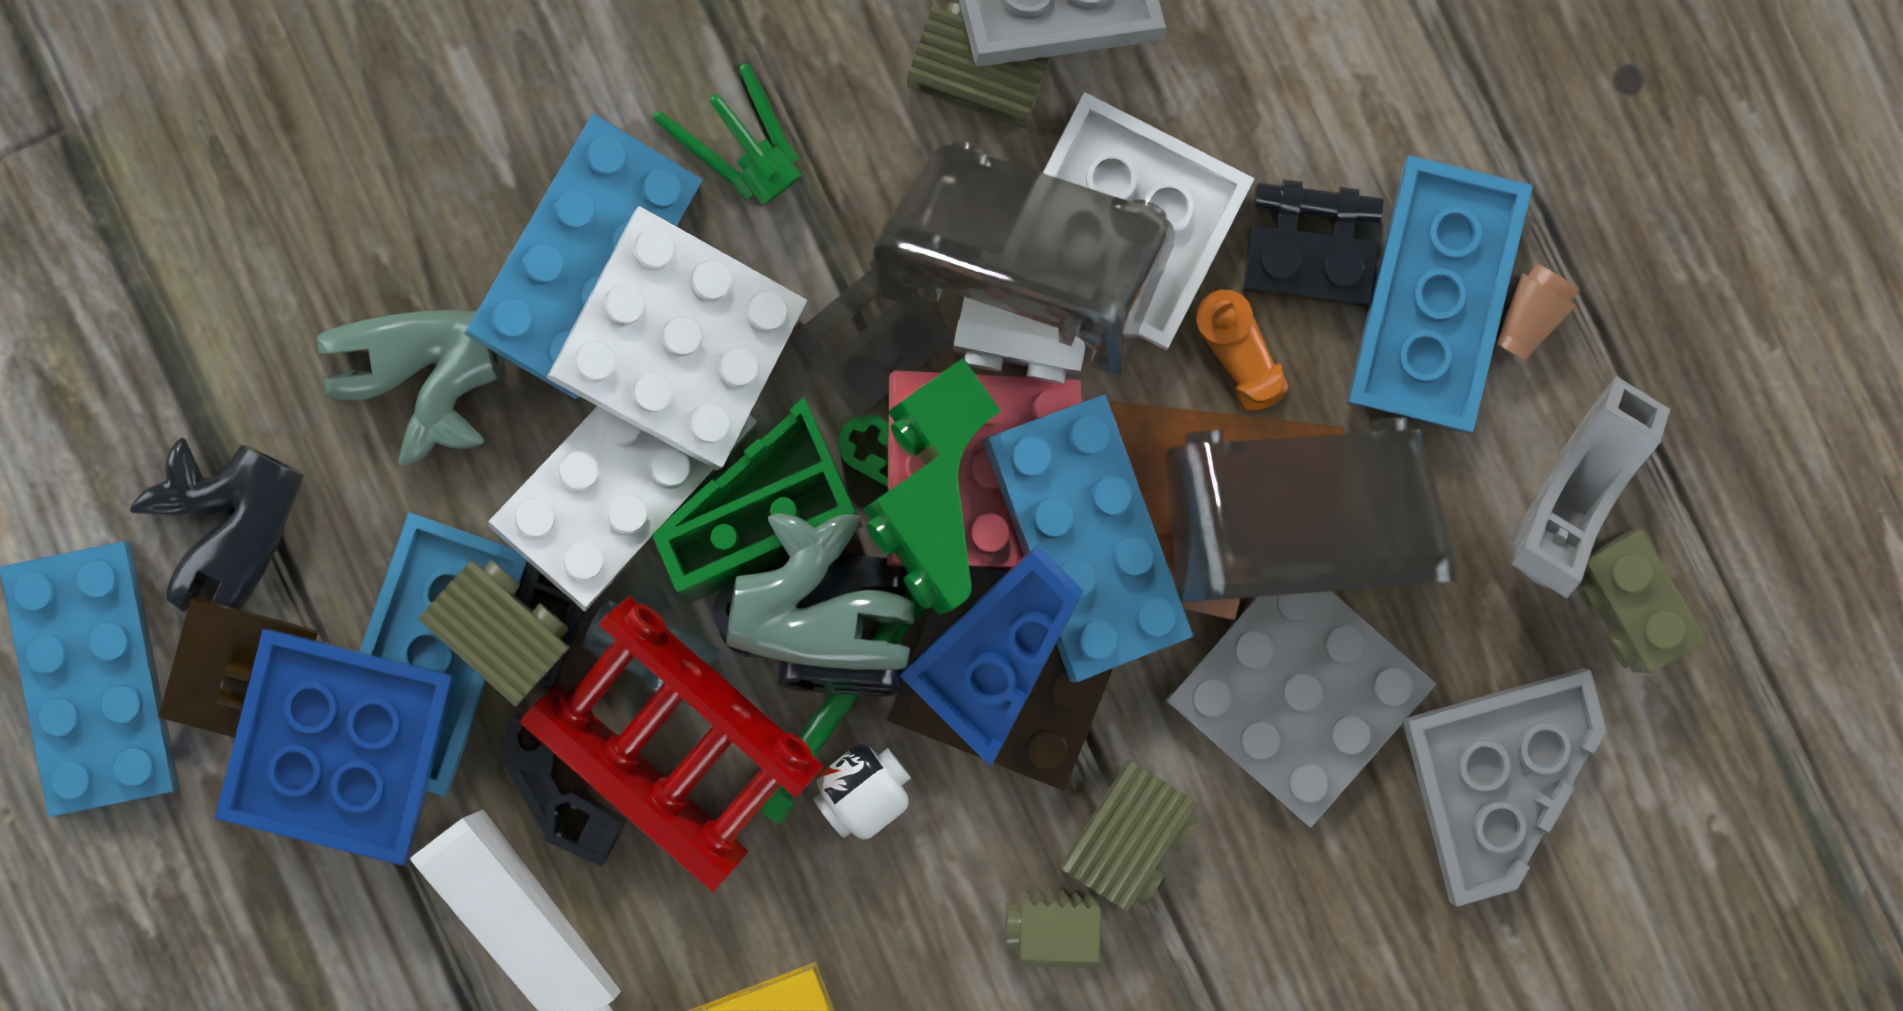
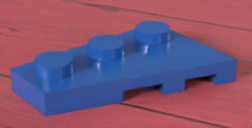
M1037 544L912 660L902 671L900 677L991 767L1084 590Z

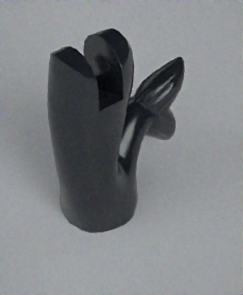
M180 438L174 443L167 455L165 464L166 481L144 490L131 505L130 512L173 516L184 513L209 515L235 508L233 514L201 538L183 555L172 574L166 594L168 602L182 612H185L189 608L191 598L198 597L209 576L221 582L211 602L241 610L268 567L283 533L304 474L259 450L241 445L229 463L216 476L205 478L201 474L186 439Z

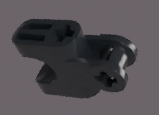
M840 555L828 566L827 573L819 585L796 605V608H806L847 593L863 590L883 591L903 596L908 590L904 578L909 573L904 566H887L886 557ZM735 581L721 590L716 596L713 606L714 621L725 646ZM726 646L736 655L748 658H768L750 652H746L740 649H736L730 646ZM779 660L777 683L787 689L805 692L891 696L902 687V678L900 677L902 671L901 669L852 670L825 668Z

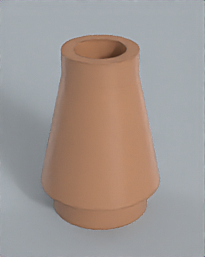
M1536 263L1528 276L1524 273L1521 274L1495 343L1526 362L1536 347L1577 307L1572 301L1580 289L1553 271Z

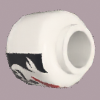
M858 744L819 774L817 787L820 793L813 800L826 819L843 838L852 833L857 838L869 839L907 809L909 803L908 795L902 785L911 777L889 748L878 755L871 747L865 744Z

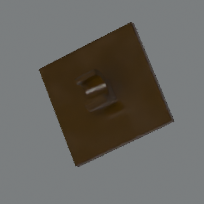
M192 597L158 718L235 738L262 630L271 629L311 640L317 639L319 631Z

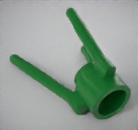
M748 63L741 64L739 70L774 148L767 139L757 143L719 94H713L709 99L710 104L722 118L724 124L746 151L737 160V164L743 170L742 173L663 112L656 111L653 114V120L730 182L745 201L755 196L761 205L765 206L802 177L801 172L794 165L801 158L787 142L761 84Z

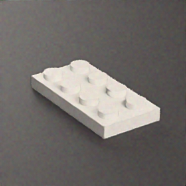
M597 406L489 520L488 527L583 611H586L653 539L652 533L690 499L714 473L715 469ZM750 414L729 455L756 427L757 421Z

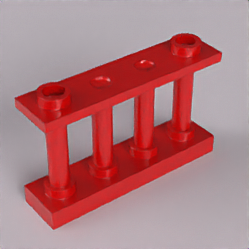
M629 596L609 612L598 624L615 640L572 693L567 692L561 685L557 684L533 704L519 723L713 893L749 852L737 841V835L780 786L784 787L791 795L797 798L824 766L813 757L810 748L803 740L793 734L785 733L666 628L662 617L655 610L646 605L638 604ZM636 657L664 683L621 735H616L593 714L592 708L632 659ZM685 700L713 726L669 777H664L641 757L640 751L678 705ZM733 743L760 766L761 770L722 815L715 820L692 802L688 794Z

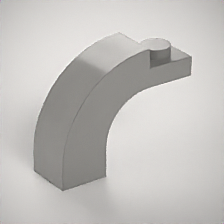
M1615 376L1576 428L1529 505L1511 544L1512 547L1517 549L1512 565L1523 571L1536 584L1549 587L1565 598H1568L1582 581L1593 544L1608 513L1628 482L1661 442L1671 409Z

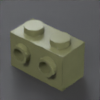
M1643 529L1623 531L1591 550L1582 581L1576 589L1586 606L1592 612H1599L1610 632L1606 634L1607 643L1618 662L1624 668L1630 666L1632 672L1651 674L1707 642Z

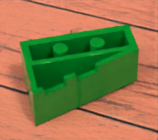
M805 397L789 410L790 414L763 439L760 440L758 438L744 450L745 455L716 481L712 479L652 533L676 592L688 604L722 590L725 586L734 582L737 576L758 574L789 560L790 556L768 521L770 515H793L803 519L814 528L836 516L858 515ZM862 522L859 523L856 529L863 527Z

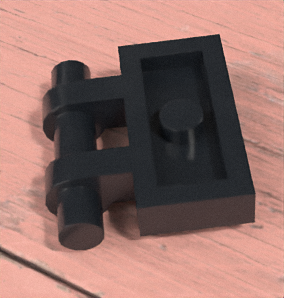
M1283 179L1281 185L1257 182L1253 206L1277 210L1275 228L1255 225L1250 227L1242 291L1359 306L1370 305L1378 241L1353 238L1356 220L1380 223L1383 212V198L1359 195L1360 192L1357 188L1339 186L1338 192L1303 188L1302 181ZM1299 213L1333 217L1332 234L1296 231Z

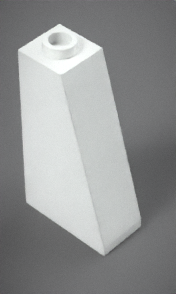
M484 809L462 818L410 858L426 880L538 1011H613L609 1003L618 996L621 990Z

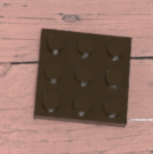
M969 568L971 579V593L969 597L955 609L938 615L932 606L910 662L1009 570ZM1056 644L993 763L1065 791L1113 668L1079 682H1070ZM902 680V687L897 693L887 721L980 757Z

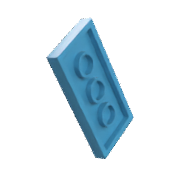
M592 113L469 323L464 335L572 398L577 399L579 397L577 394L546 377L633 212L640 206L677 226L703 179Z
M1411 155L1405 158L1346 404L1467 434L1473 433L1533 185Z
M1106 394L982 439L1024 556L1038 544L1084 590L1056 643L1070 682H1079L1193 637Z
M408 512L359 651L456 675L427 788L428 792L445 797L449 794L488 682L420 622L418 618L470 561L476 560L484 568L491 560L499 564L521 585L514 592L517 598L530 563L512 547Z
M122 541L1 566L0 575L48 817L180 790L167 721L158 718L162 705V696L132 543L130 541Z

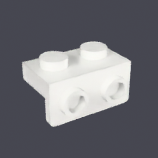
M969 290L964 295L960 320H958L953 344V352L964 354V359L972 367L1001 371L1004 362L1028 367L1026 376L1029 378L1064 384L1066 375L1078 377L1081 371L1089 316L1083 312Z

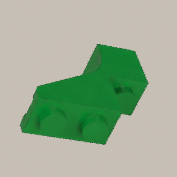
M964 358L888 411L894 420L891 430L899 445L911 457L918 455L925 465L864 508L871 519L866 523L872 539L885 554H896L909 573L904 580L911 594L925 609L933 606L938 615L955 609L971 593L958 470L962 454L973 435L986 422L1001 412Z

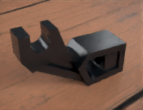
M518 714L513 715L499 742L501 767H506L542 830L545 841L599 866L606 863L627 819L576 789L565 794L553 774L555 773L557 755L543 743L535 750L525 747L521 740V734L525 727L519 723L523 717ZM568 802L571 809L576 810L579 808L591 815L579 839L569 836L565 829L560 830V818L563 814L562 803Z

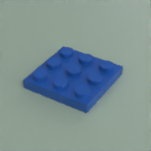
M263 629L214 819L402 866L407 865L413 848L456 675L271 629Z

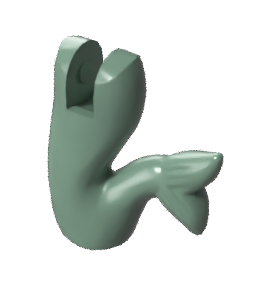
M428 310L386 315L334 327L317 335L318 354H345L355 350H369L371 370L359 372L352 370L343 374L322 378L326 397L335 400L355 401L380 396L394 389L432 363L436 364L435 369L420 389L415 404V412L408 422L398 459L400 466L413 464L423 459L437 443L454 449H472L484 443L483 437L454 410V405L457 398L463 393L501 378L504 357L464 335L477 310Z
M854 514L836 516L814 528L803 519L793 515H770L768 521L790 558L784 567L775 571L736 577L726 646L780 661L808 666L852 670H897L905 668L910 648L890 644L886 641L862 640L861 637L864 619L885 624H913L914 603L909 599L889 592L863 590L847 593L806 608H796V605L819 585L827 573L828 566L840 556L861 522V516Z

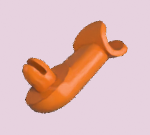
M1218 290L1208 294L1201 301L1196 314V324L1200 335L1238 385L1234 389L1245 410L1256 412L1273 406L1286 395L1289 386L1284 376L1282 365L1280 363L1275 365L1253 316L1250 303L1243 295L1233 290Z

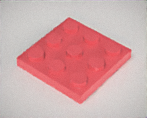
M894 370L889 375V410L941 373ZM976 375L1001 412L986 422L973 435L962 454L959 464L958 483L969 568L1010 570L1024 557L982 439L1081 403V380L1065 379L1064 384H1057L1029 377ZM890 415L888 491L925 465L918 455L911 457L899 445L891 430L894 420ZM895 553L887 555V566H904Z

